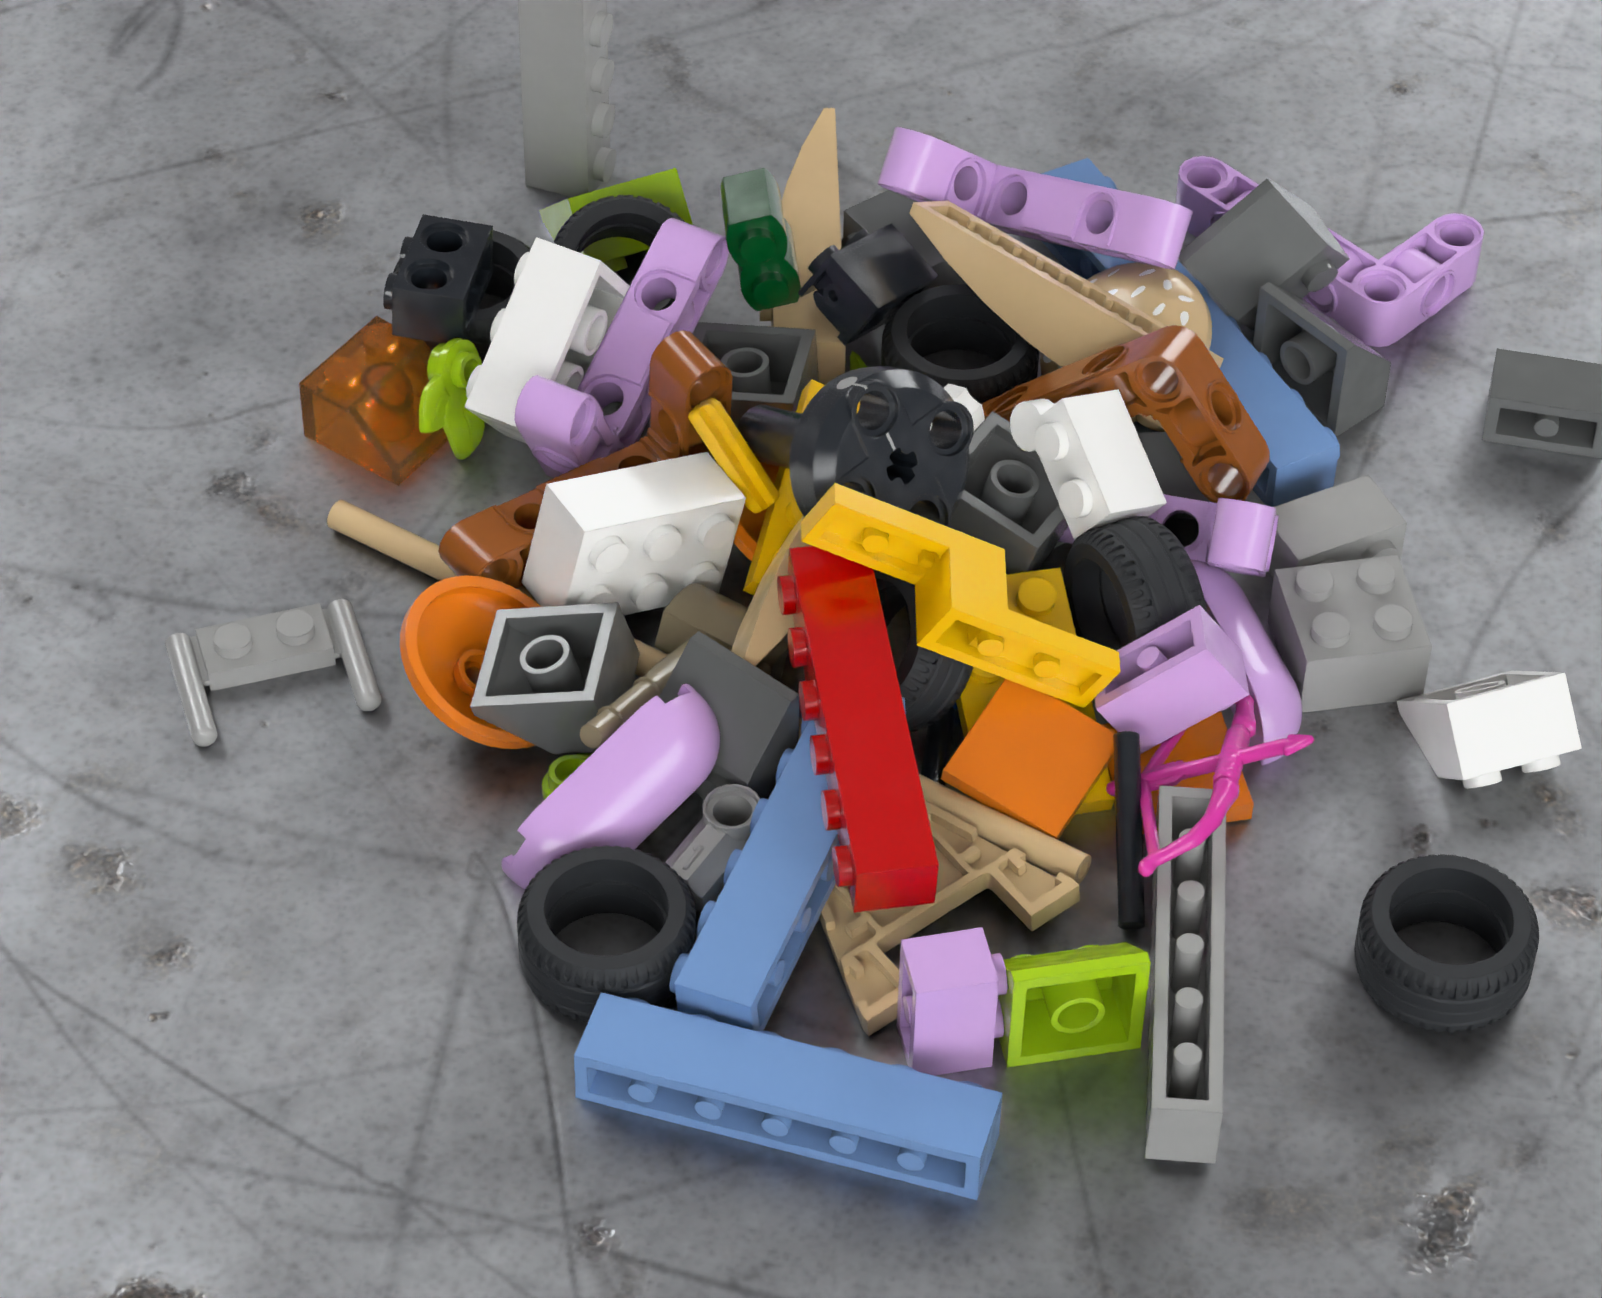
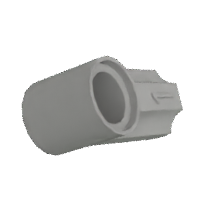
M726 784L715 788L707 794L703 802V818L665 862L682 877L684 883L688 886L694 900L696 912L701 913L705 904L709 900L713 901L724 887V872L730 855L735 849L743 850L750 836L751 818L760 798L755 791L747 786Z

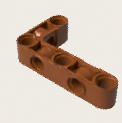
M1166 326L1125 344L1112 346L1016 386L1000 396L981 403L985 419L993 411L1010 422L1013 409L1023 401L1048 399L1052 403H1057L1062 398L1119 389L1130 417L1139 414L1145 415V417L1151 415L1153 420L1160 422L1181 455L1180 462L1183 463L1202 494L1213 503H1218V498L1245 501L1270 461L1268 445L1242 405L1236 392L1230 386L1203 341L1195 332L1183 326Z
M681 330L667 336L656 347L651 356L648 395L651 397V417L647 436L640 438L639 442L606 457L596 458L536 486V489L501 505H493L459 521L442 538L438 550L440 558L456 576L487 577L501 581L516 589L523 586L522 579L546 484L708 452L714 459L690 422L688 414L696 405L709 398H714L721 402L731 418L733 380L731 371L690 331Z

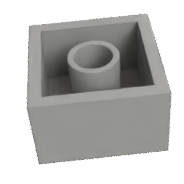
M1398 555L1275 569L1268 624L1278 653L1299 690L1302 713L1396 702L1397 700L1424 694L1432 644Z

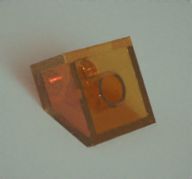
M375 316L299 383L304 436L399 486L448 441L443 427L433 433H421L419 430V404L422 391L429 382L427 365L432 352L425 341L392 335V324Z

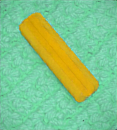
M709 398L696 405L689 412L688 418L718 465L746 497L744 504L746 508L755 514L767 509L778 500L779 492L721 402L714 398Z

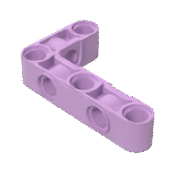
M895 127L878 180L879 186L917 202L948 200L1004 233L1171 270L1176 268L1193 211L1186 207L1159 198L997 165L935 137L900 127Z
M1199 156L1184 161L1179 169L1175 204L1193 211L1187 232L1198 237L1259 186V184L1213 157ZM1457 213L1445 214L1435 219L1378 260L1329 229L1350 260L1337 269L1338 274L1329 285L1319 291L1308 293L1302 299L1326 316L1334 319L1341 327L1367 346H1389L1400 340L1429 317L1435 315L1445 305L1473 285L1476 280L1484 230L1481 224L1472 217Z
M675 218L667 219L657 232L578 389L570 388L538 375L533 376L525 384L517 400L514 420L533 456L537 459L547 476L555 478L596 458L606 457L638 442L651 416V397L648 395L651 356L662 340L672 333L681 330L693 333L727 264L729 250L725 236ZM675 299L668 308L659 311L653 310L657 303L662 300ZM613 402H622L621 407L616 412L610 415H603L604 412L602 410L605 406Z
M1163 494L1167 503L1148 517L1162 525H1165L1166 521L1177 513H1186L1196 519L1199 524L1197 539L1191 545L1184 547L1191 560L1206 562L1209 566H1216L1227 572L1265 577L1266 572H1269L1279 518L1274 507L1227 498H1218V503ZM1068 526L1059 542L1073 544L1075 540Z

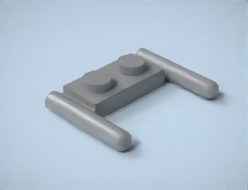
M346 599L335 600L326 609H322L320 603L199 628L195 629L196 636L189 637L185 633H175L165 641L191 738L196 745L201 747L209 746L217 739V730L204 686L209 685L210 691H216L336 665L335 658L342 657L357 706L363 711H373L380 706L382 701L352 605Z

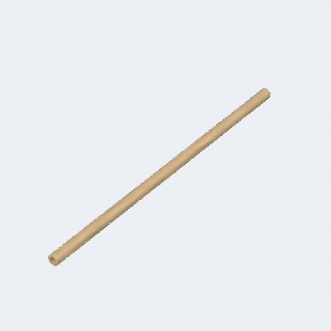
M339 500L332 506L327 518L329 528L440 581L456 576L440 558L438 552L439 545L344 500ZM525 586L517 588L535 600ZM634 639L640 652L635 674L644 677L653 666L668 654ZM799 717V737H798V741H799V739H800V737H801V724H802V719H803V718H801V717ZM919 774L924 800L976 827L977 834L982 839L1007 852L1013 848L1026 854V862L1055 876L1061 872L1073 878L1078 884L1084 880L1091 865V855Z

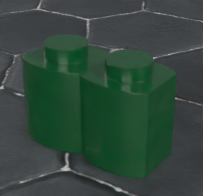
M765 168L723 177L720 185V197L726 242L731 257L738 265L740 287L744 299L755 311L798 302L800 297L798 291L801 289L794 237L792 229L783 215L781 194L776 179Z

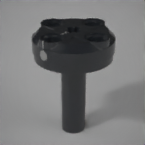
M874 366L854 369L837 376L817 392L803 413L766 405L754 406L742 416L737 429L759 462L790 469L793 494L804 517L832 485L837 483L950 527L951 516L958 506L967 480L969 445L973 437L974 424L969 410L961 403L955 402L940 384L928 376L915 371L890 366ZM859 401H860V407H859V411H858V413H857V406H858V403H859Z

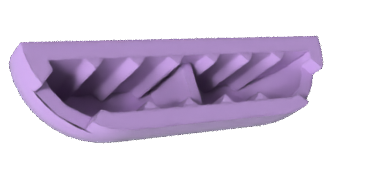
M1191 560L1201 584L1207 613L1241 649L1243 654L1249 695L1254 699V715L1256 720V734L1250 738V745L1254 746L1287 738L1289 734H1297L1302 722V702L1299 690L1242 588L1234 578L1221 568L1209 566L1206 562ZM1235 703L1230 707L1233 714H1235L1236 710ZM1283 755L1260 760L1261 765L1269 764Z
M683 684L677 693L679 696L666 704L658 696L646 702L525 819L517 831L526 840L514 856L511 854L502 859V870L512 881L526 889L531 879L535 878V875L542 871L544 866L551 864V861L554 859H560L564 854H570L572 851H579L582 848L609 845L629 847L635 850L706 780L718 757L720 731L713 710L692 686Z

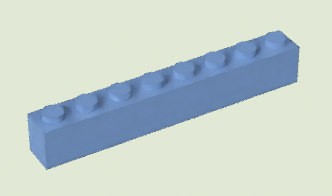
M1089 158L1042 173L1044 175L1117 190L1113 180L1108 176H1104ZM1042 241L1063 267L1084 279H1088L1105 269L1117 265L1134 263V261ZM1178 260L1175 270L1184 274L1194 283L1208 305L1212 320V339L1209 350L1224 358L1220 370L1236 392L1270 450V461L1252 490L1265 505L1275 507L1333 487L1337 460L1340 457V445L1333 431L1323 426L1306 407L1299 392L1289 388L1275 372L1268 357L1254 348L1241 333L1235 319L1231 316H1226L1209 296L1207 289L1198 280H1195Z

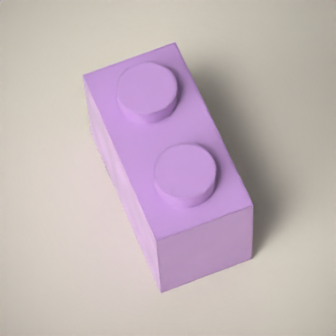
M1198 605L1117 650L1120 658V673L1095 697L1096 710L1117 732L1133 731L1140 734L1141 754L1211 715L1228 709L1235 702L1249 695L1242 651L1210 615Z
M983 927L901 940L896 1026L907 1065L918 1072L936 1076L992 1067L994 1038L1003 1037L1004 1035L1003 1014L998 995L1007 994L1008 984L1003 957L1000 953H990Z

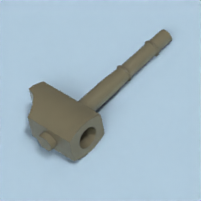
M692 583L683 588L664 609L654 646L668 655L653 666L644 677L636 679L633 687L609 706L601 707L596 716L581 727L580 738L584 745L592 749L600 747L640 707L653 697H659L689 639L698 631L731 651L738 629L748 608L700 583ZM782 640L756 666L779 682L789 650L788 643Z

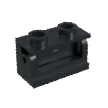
M891 223L871 234L866 229L859 231L840 250L835 245L826 248L808 266V270L813 275L798 291L800 297H803L817 289L813 293L816 306L840 332L837 338L846 346L886 324L890 314L900 303L912 297V295L926 290L939 275Z

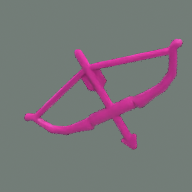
M1248 695L1235 702V714L1231 727L1226 731L1220 754L1185 763L1182 760L1163 764L1186 730L1163 741L1141 773L1140 806L1148 856L1139 862L1138 873L1143 877H1149L1158 866L1199 846L1221 825L1227 811L1239 796L1240 785L1238 783L1244 764L1281 755L1290 756L1311 745L1314 742L1313 736L1289 734L1287 738L1249 747L1250 738L1256 734V720L1254 715V699ZM1215 772L1213 776V791L1204 816L1188 833L1160 849L1151 791L1159 790L1160 786H1175L1181 780ZM1111 781L1106 787L1107 793L1111 796H1115V781Z

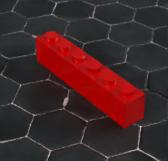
M815 546L789 548L788 575L778 576L777 578L778 600L781 614L793 615L795 628L788 629V647L792 667H803L806 681H799V702L803 721L814 720L817 735H810V756L815 776L824 774L826 776L828 790L821 791L824 827L826 831L837 830L840 846H833L832 848L837 887L848 886L854 913L935 903L939 863L874 569Z

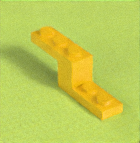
M837 483L832 485L801 521L802 542L915 585L917 646L1085 708L1120 673L1118 651L1008 609L1005 549Z

